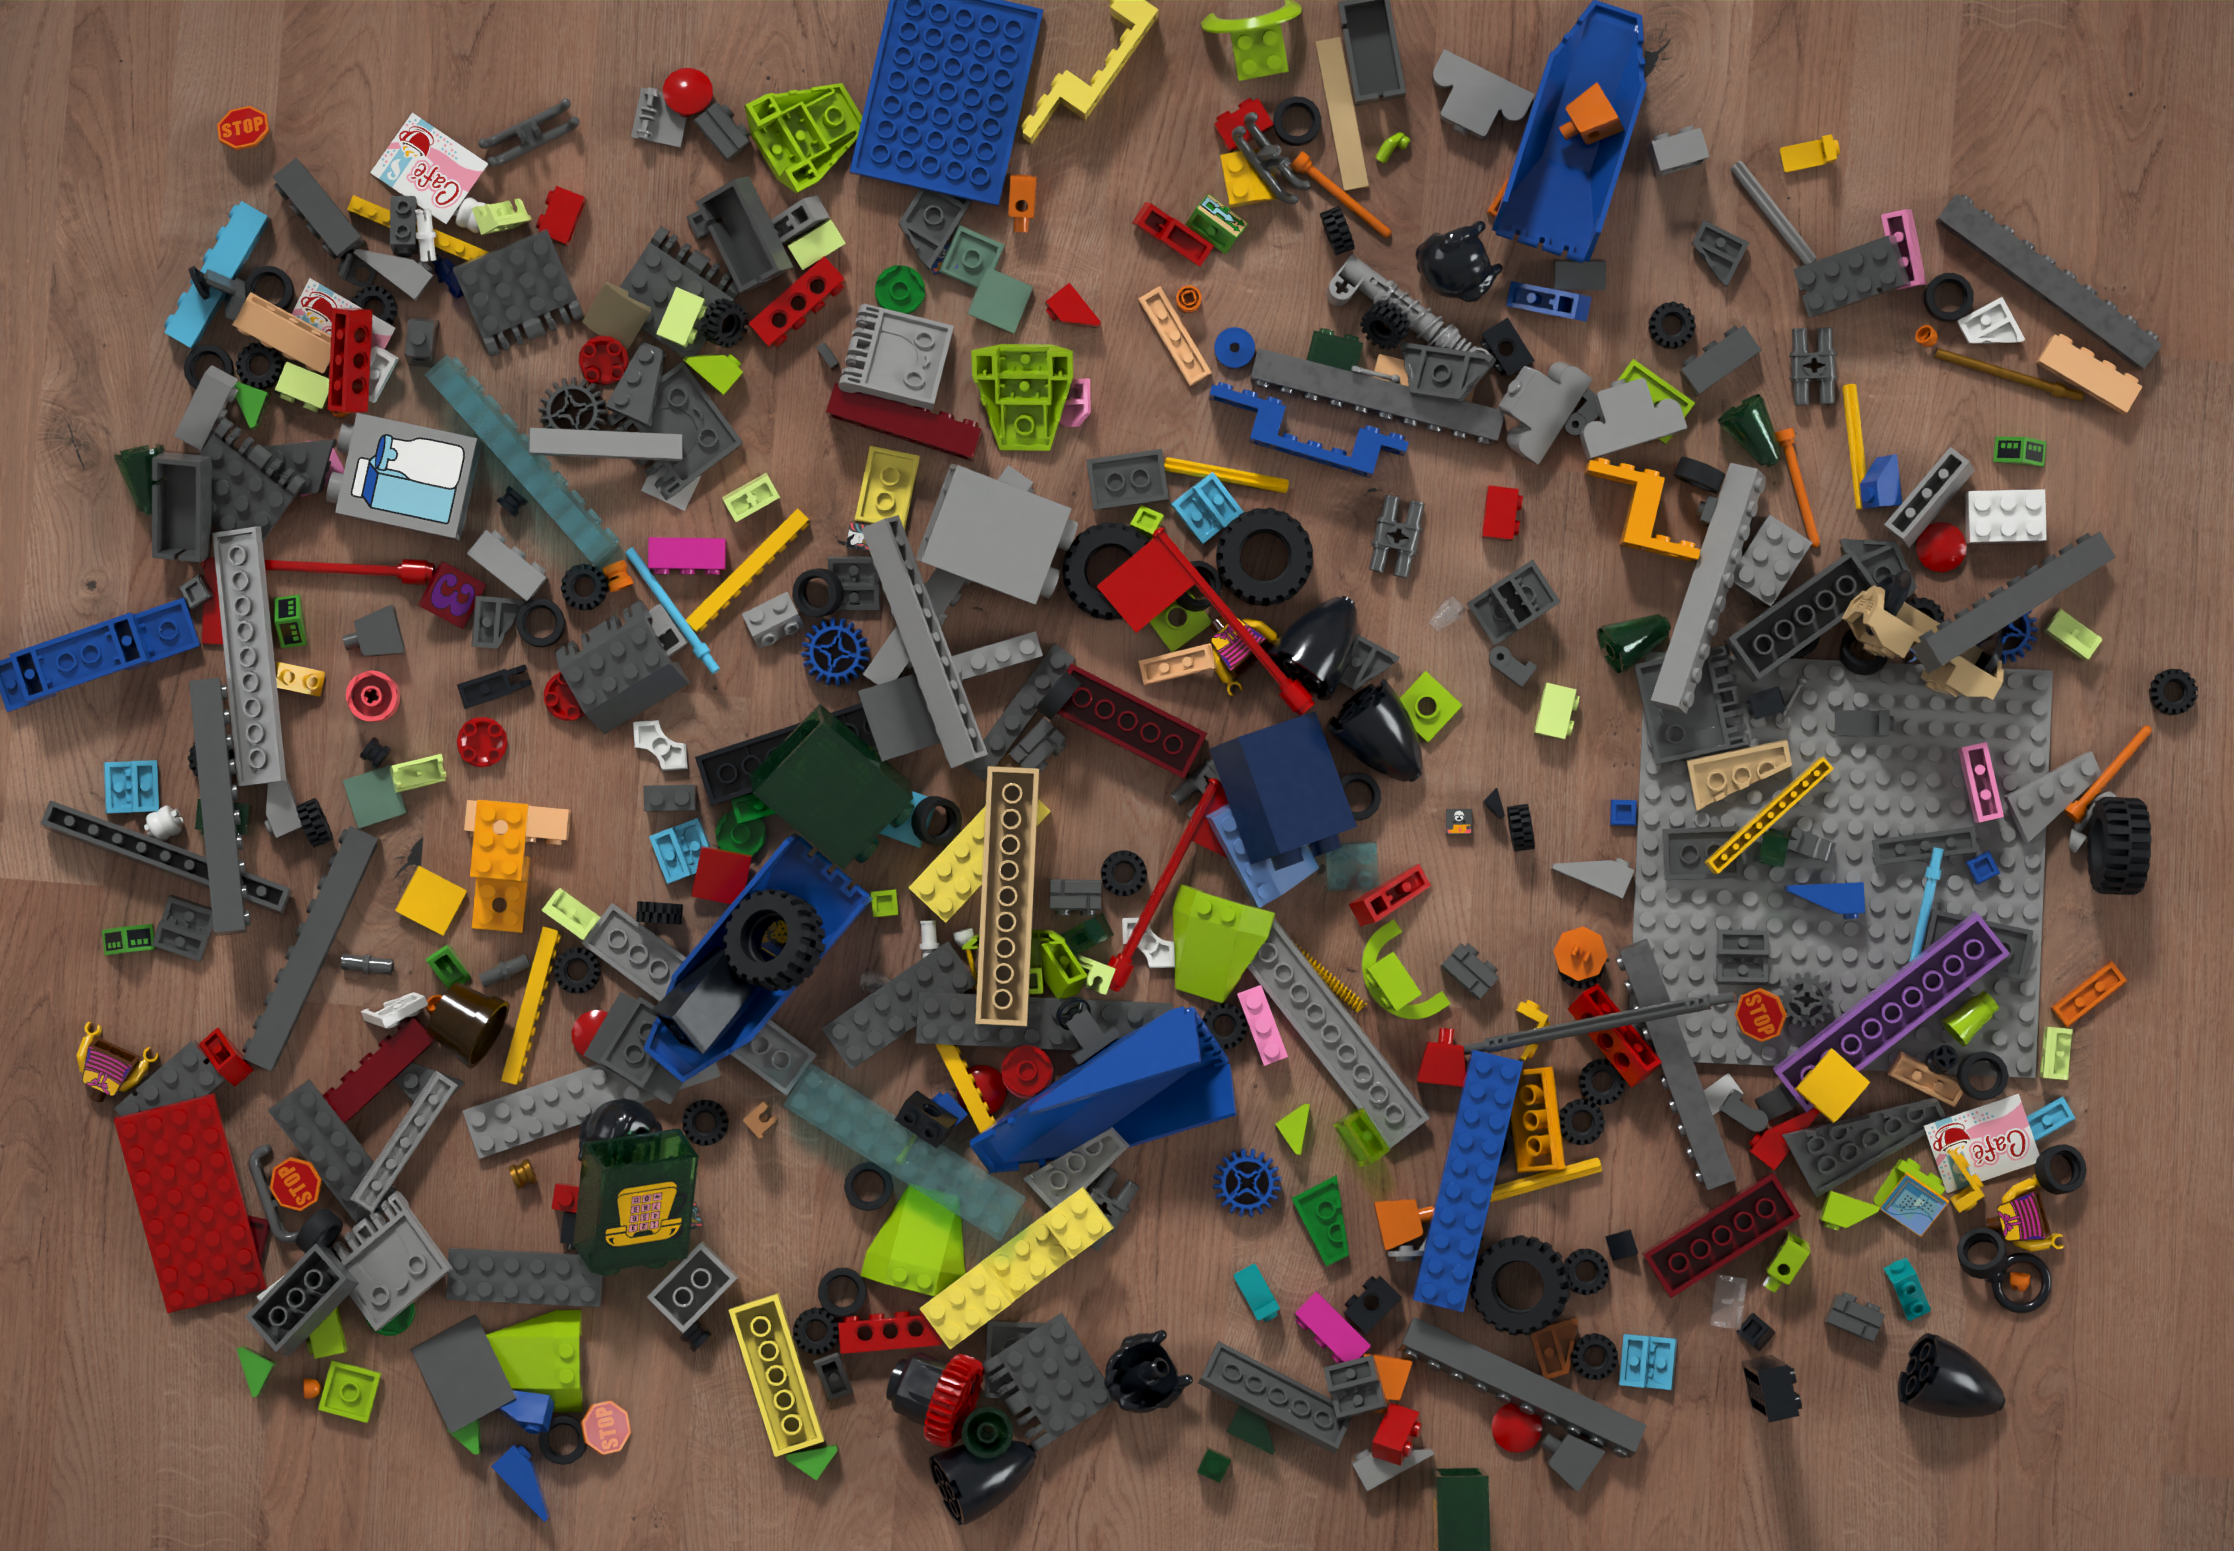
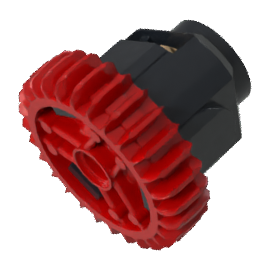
M918 1352L910 1356L908 1360L902 1358L897 1363L888 1383L886 1398L892 1401L891 1405L894 1412L906 1416L907 1420L925 1426L924 1436L927 1441L948 1449L958 1442L962 1433L965 1432L967 1424H969L977 1399L979 1398V1392L982 1389L984 1368L979 1360L963 1354L955 1355L950 1360V1363Z

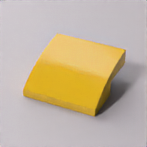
M418 866L395 911L444 936L467 890Z
M1831 1048L1818 1064L1808 1072L1795 1090L1832 1123H1835L1858 1098L1870 1081Z

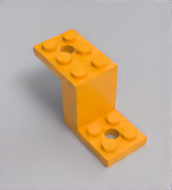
M1595 457L1593 461L1590 460L1586 464L1584 471L1586 475L1633 486L1619 545L1693 563L1699 559L1701 549L1695 548V543L1681 540V542L1676 544L1670 542V537L1656 535L1651 538L1665 480L1664 477L1659 476L1660 472L1645 469L1643 472L1634 471L1635 466L1624 463L1613 466L1609 465L1610 460Z
M477 800L470 877H476L472 928L520 933L524 931L530 857L524 856L529 804ZM499 820L505 821L508 825V830L503 835H498L494 831V824ZM497 898H503L507 903L505 911L501 913L493 909V902Z

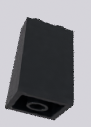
M715 947L652 1009L654 1014L682 1047L701 1054L709 1048L757 987L736 975V972L728 964L730 959L725 957L723 948Z

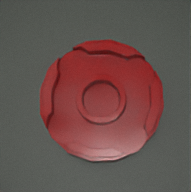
M1023 1045L1014 1048L1006 1055L1002 1063L1001 1073L1004 1083L1011 1091L1018 1095L1030 1096L1038 1094L1047 1087L1051 1080L1053 1069L1049 1057L1043 1050L1036 1046Z

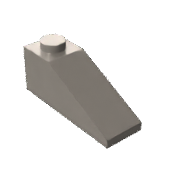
M817 195L801 199L773 218L771 222L782 245H785L812 230L830 217Z
M360 249L354 251L357 257L415 301L418 300L434 279V276L430 273L432 268L425 262L419 261L416 263L412 259Z
M287 777L286 781L268 783L266 816L268 820L265 821V825L269 834H274L276 838H282L303 829L296 811L298 803Z
M1616 858L1615 862L1605 860L1552 864L1550 868L1620 899L1624 897L1635 871L1629 868L1631 863Z
M1412 1448L1409 1458L1405 1457L1401 1466L1372 1457V1451L1369 1452L1368 1449H1365L1354 1456L1356 1460L1352 1462V1465L1366 1490L1369 1491L1434 1455V1452L1431 1448Z

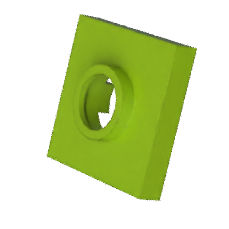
M1188 589V590L1186 591L1187 594H1188L1189 596H1191L1193 599H1195L1194 596L1191 594V592H1190L1189 589ZM1174 601L1149 623L1172 653L1209 627L1212 621L1205 611L1192 612L1185 610ZM1181 608L1186 612L1187 620L1184 625L1176 627L1169 622L1168 615L1172 609Z
M1427 671L1400 697L1414 724L1416 732L1427 743L1463 706ZM1430 697L1436 702V711L1432 715L1425 716L1419 712L1418 702L1422 698Z

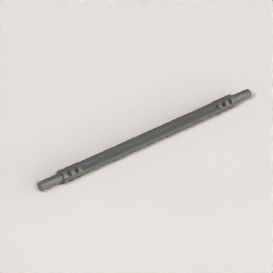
M1734 992L1714 996L1706 994L1485 1038V1041L1462 1046H1464V1055L1471 1054V1050L1493 1053L1571 1036L1710 1010L1712 1006L1736 1002V996Z

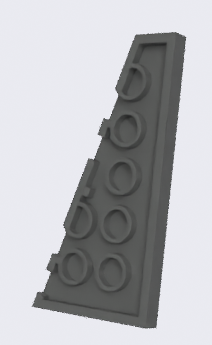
M1934 1097L1836 1121L1835 1123L1831 1122L1782 1134V1137L1813 1195L1817 1198L1926 1135L1925 1125L1947 1117L1938 1100Z

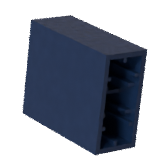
M1316 711L1210 748L1251 865L1271 858L1275 871L1304 861L1300 847L1306 845L1310 846L1313 857L1331 852L1342 847L1338 836L1339 833L1357 827Z

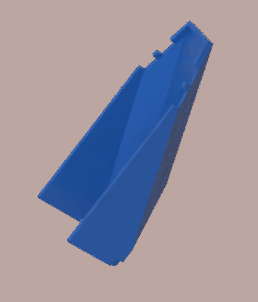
M1593 0L1578 18L1577 23L1569 33L1564 35L1556 49L1551 51L1494 220L1492 230L1496 231L1495 235L1513 240L1514 234L1519 235L1518 243L1537 248L1538 243L1541 242L1543 243V251L1561 256L1563 250L1568 251L1567 259L1582 264L1584 261H1590L1601 234L1647 86L1644 78L1645 58H1643L1642 48L1644 41L1642 15ZM1598 82L1625 130L1589 145L1584 143L1580 134L1566 141L1559 130L1560 126L1571 121L1565 109L1566 106Z
M794 833L784 840L672 974L666 995L715 947L727 948V945L723 943L724 935H727L728 929H725L727 921H731L733 917L731 913L735 908H740L741 905L739 903L743 899H751L750 895L759 890L764 891L765 889L782 890L802 898L817 910V915L823 921V925L820 928L825 929V938L822 939L825 948L824 952H821L819 956L821 960L862 914L873 898L857 883L851 890L847 887L852 882V879L838 867L832 873L828 872L833 863L818 850L812 857L808 855L814 847L802 836ZM762 951L765 962L774 959V957ZM792 985V988L786 991H770L757 986L703 1054L682 1047L658 1017L653 1023L643 1050L683 1083L752 1041L798 986Z
M1182 1006L1169 1010L1100 1050L971 1139L970 1147L990 1173L1020 1170L1019 1164L1039 1162V1167L1042 1168L1046 1165V1161L1058 1159L1112 1127L1130 1145L1128 1147L1130 1148L1236 1116L1231 1065L1228 1063L1229 1058L1194 1007L1185 1009Z

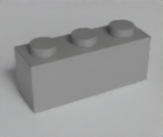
M211 365L204 373L174 436L202 450L214 434L217 423L220 424L226 417L228 411L225 410L228 402H233L238 393V389L235 388L238 379Z
M485 530L467 554L526 601H531L548 580L543 575L546 570L535 561L530 565L524 560L526 554L516 546H513L512 549L504 544L506 538L494 530L490 533Z

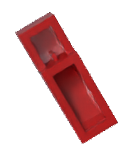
M1149 202L1144 203L1132 222L1139 229L1201 267L1214 245L1177 219L1170 217Z

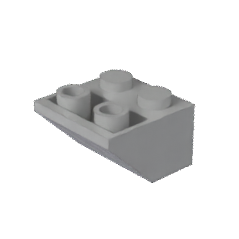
M661 603L649 610L652 617L648 621L669 658H672L690 645Z

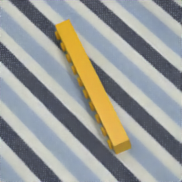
M352 196L347 208L349 212L390 229V210L357 196ZM433 229V231H436L434 245L439 250L465 261H470L489 253Z
M797 508L686 619V622L696 632L699 630L702 632L708 626L706 623L710 619L713 621L719 615L718 611L721 608L725 609L730 604L729 600L732 597L736 598L742 592L740 589L744 585L746 587L749 586L753 581L752 578L755 575H760L764 571L763 567L767 563L771 564L775 560L774 556L778 552L782 553L787 548L786 544L789 541L793 542L798 537L797 533L800 530L804 531L809 526L808 522L810 520Z
M1824 757L1818 758L1704 862L1713 874H1719L1834 768Z
M548 927L542 928L501 1081L518 1085V1082H522L524 1073H521V1071L527 1064L528 1058H526L527 1051L530 1052L532 1046L530 1038L535 1034V1020L538 1021L540 1011H538L539 1005H543L545 997L542 996L543 990H547L549 981L546 979L548 974L551 975L553 968L551 961L555 959L557 954L555 946L556 943L559 944L561 939L559 930Z
M935 1044L979 1132L982 1133L995 1124L996 1121L993 1116H989L987 1111L990 1109L986 1102H982L980 1097L983 1095L979 1087L975 1088L973 1083L976 1081L972 1073L968 1074L966 1069L969 1067L965 1059H960L959 1054H961L959 1047L957 1045Z

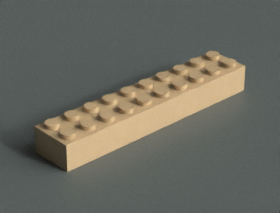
M988 766L975 1024L1027 1026L1039 769Z

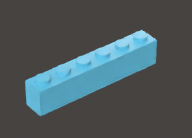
M243 201L239 205L235 204L228 216L231 218L226 227L222 226L215 239L218 240L213 249L209 248L204 255L203 262L205 264L200 270L204 274L209 269L232 280L235 276L238 277L269 224L271 218ZM191 279L190 283L192 286L188 293L183 292L177 302L179 308L175 315L171 314L164 324L166 330L164 333L187 347L195 349L224 301L226 293L210 287V298L204 300Z

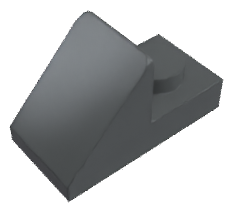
M1783 1082L1755 1099L1761 1110L1767 1115L1768 1121L1793 1109V1106L1799 1103Z
M838 1352L813 1361L829 1401L853 1393L842 1357Z

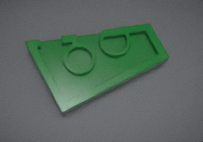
M1337 1175L1292 1197L1291 1199L1326 1267L1348 1256L1349 1251Z

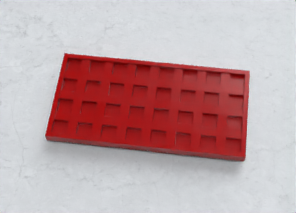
M215 1093L114 1118L167 1314L267 1289V1282Z

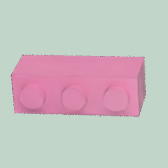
M1912 209L1882 214L1885 236H1895L1911 283L1896 290L1926 285Z
M1987 742L1958 748L1974 822L1979 823L2004 817Z
M1258 985L1237 993L1263 1065L1265 1066L1288 1057L1262 986Z

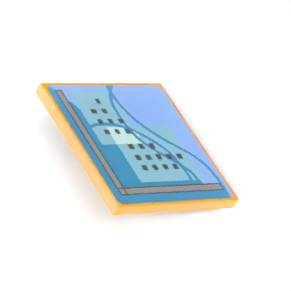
M1906 1172L1879 1209L1922 1237L1947 1206L1949 1200Z

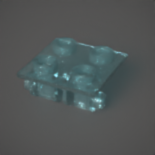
M1377 842L1342 844L1341 848L1326 853L1328 892L1368 890L1378 886Z

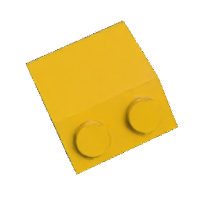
M1255 149L1253 151L1257 153L1260 149ZM1241 151L1220 155L1229 208L1278 199Z

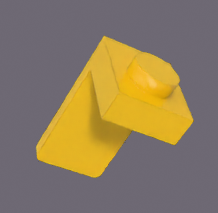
M1832 134L1822 136L1819 140L1785 146L1779 149L1785 173L1831 164L1837 160V155H1840L1838 141L1833 140Z
M275 662L277 688L321 696L325 672Z
M1528 999L1526 1003L1519 1002L1516 1011L1537 1021L1538 1023L1534 1029L1546 1027L1550 1024V1022L1546 1021L1548 1015L1539 1011L1540 1005ZM1526 1045L1519 1059L1525 1061L1527 1057L1532 1058L1538 1045Z
M1951 1150L1949 1154L1970 1183L1969 1186L1950 1198L1960 1213L1963 1210L1968 1211L1975 1207L1977 1201L1985 1196L1981 1190L1984 1184L1976 1173L1971 1176L1966 1168L1970 1164L1961 1153L1957 1156L1954 1150Z

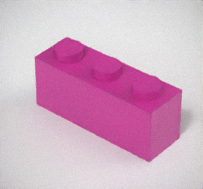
M648 537V568L654 570V574L663 575L669 574V570H680L679 574L695 575V570H705V575H720V571H726L727 540L725 538Z
M1317 1291L1294 1312L1298 1316L1295 1321L1305 1331L1310 1328L1316 1334L1313 1339L1323 1349L1328 1346L1334 1352L1331 1357L1338 1364L1360 1358L1371 1347Z

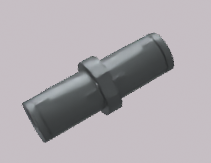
M525 953L509 961L498 962V966L479 974V978L484 988L504 979L506 981L512 979L511 976L530 968L531 963Z
M342 954L341 970L363 971V974L367 975L370 972L392 975L394 959L376 958L369 954H365V956Z

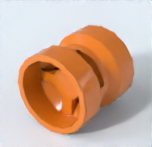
M1187 285L1180 288L1176 296V304L1182 312L1193 313L1200 307L1202 298L1200 291L1196 287Z
M625 560L602 568L604 576L608 577V587L611 593L634 584L632 577L626 571L628 566Z

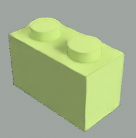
M676 287L656 333L657 336L684 348H687L688 343L693 344L698 330L695 329L698 320L705 317V309H708L705 306V299Z
M286 361L275 388L277 392L281 393L279 398L294 403L295 399L304 402V408L316 413L318 409L326 411L328 406L329 379Z
M1545 683L1534 734L1565 740L1566 735L1571 736L1574 721L1570 720L1572 710H1577L1580 697L1575 695L1577 689Z

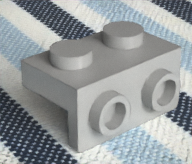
M788 592L742 614L759 649L770 646L775 641L792 635L804 627L803 621Z

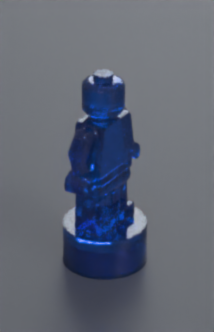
M436 254L437 260L431 262L435 265L434 269L438 276V282H445L449 286L448 291L455 299L460 298L464 294L453 271V267L457 265H453L448 259L442 260Z

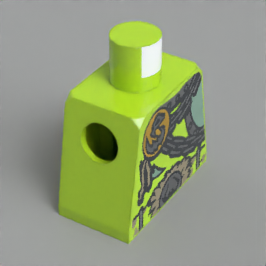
M1787 1230L1766 1265L1769 1275L1764 1281L1763 1286L1776 1293L1782 1282L1789 1285L1810 1254L1809 1243ZM1781 1264H1786V1265H1788V1267H1786V1268H1784V1269H1782V1268H1780V1267H1778V1266L1781 1265Z

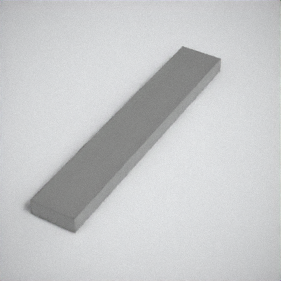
M529 428V455L681 461L682 434Z
M435 1070L350 1199L373 1214L458 1086L456 1083Z

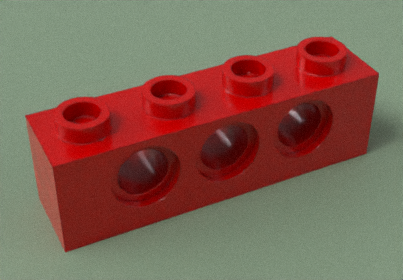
M824 256L748 324L769 348L772 346L777 348L787 340L786 334L790 330L794 329L797 331L807 322L805 319L807 315L811 312L816 314L826 305L824 303L825 299L830 295L833 297L837 296L845 288L842 285L846 282L845 278ZM816 281H821L825 284V289L820 294H815L811 291V285ZM803 298L806 301L805 308L800 311L794 310L792 308L793 300ZM784 315L787 318L785 326L781 328L775 327L773 325L774 317Z
M332 308L328 410L368 412L373 310Z
M1599 984L1581 993L1568 1008V1011L1576 1020L1621 1012ZM1632 1025L1587 1033L1631 1088L1647 1079L1662 1063Z
M921 1310L920 1315L910 1316V1311L894 1312L895 1317L884 1318V1313L869 1314V1319L859 1320V1315L843 1317L844 1321L838 1323L841 1354L943 1345L944 1342ZM915 1321L920 1322L924 1328L923 1333L918 1336L911 1334L909 1331V1325ZM894 1324L898 1329L897 1336L893 1338L887 1337L883 1331L884 1326ZM868 1326L871 1328L873 1334L869 1340H863L859 1337L858 1330L860 1327Z

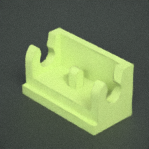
M519 198L515 199L517 212L513 210L509 200L472 208L481 235L515 229L532 220L531 216L527 214L522 200Z
M829 218L787 244V247L801 269L804 270L846 243Z
M767 473L722 497L735 522L780 498Z
M2061 608L2044 629L2046 634L2084 661L2089 660L2102 641L2100 636L2093 633Z
M442 754L392 765L389 769L395 793L444 782L446 771L443 769Z
M561 888L556 890L542 909L544 913L582 940H585L601 918Z
M1078 955V962L1084 971L1088 972L1085 987L1106 995L1116 969Z
M2044 1027L2039 1077L2068 1080L2073 1029Z

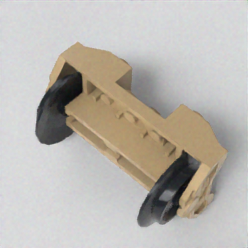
M1907 570L1900 571L1896 575H1888L1877 586L1874 585L1867 591H1862L1850 602L1841 618L1848 622L1856 639L1864 644L1863 649L1875 656L1878 654L1884 658L1885 656L1891 659L1895 657L1905 658L1909 649L1913 650L1912 647L1921 642L1918 637L1931 629L1934 633L1938 631L1936 626L1940 623L1904 602L1912 583V576ZM2001 629L1928 674L1926 669H1924L1920 679L1927 682L1925 687L1936 693L1949 694L1953 697L1962 695L1966 697H1985L1993 700L2003 683L2004 670L2002 669V661L1999 660L2003 651Z

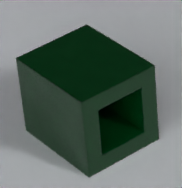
M1207 1447L1197 1468V1473L1221 1483L1231 1458Z

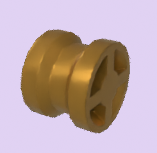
M528 1159L523 1160L518 1166H509L511 1177L518 1190L524 1188V1185L527 1183L533 1184L538 1182L534 1169Z

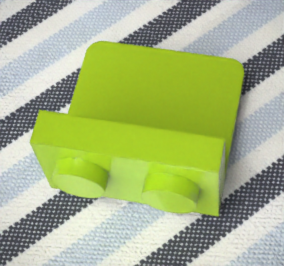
M1910 1158L1907 1161L1899 1159L1874 1196L1873 1202L1880 1207L1906 1172L1940 1195L1943 1194L1946 1188L1940 1185L1943 1180L1931 1172L1927 1176L1919 1171L1922 1166Z

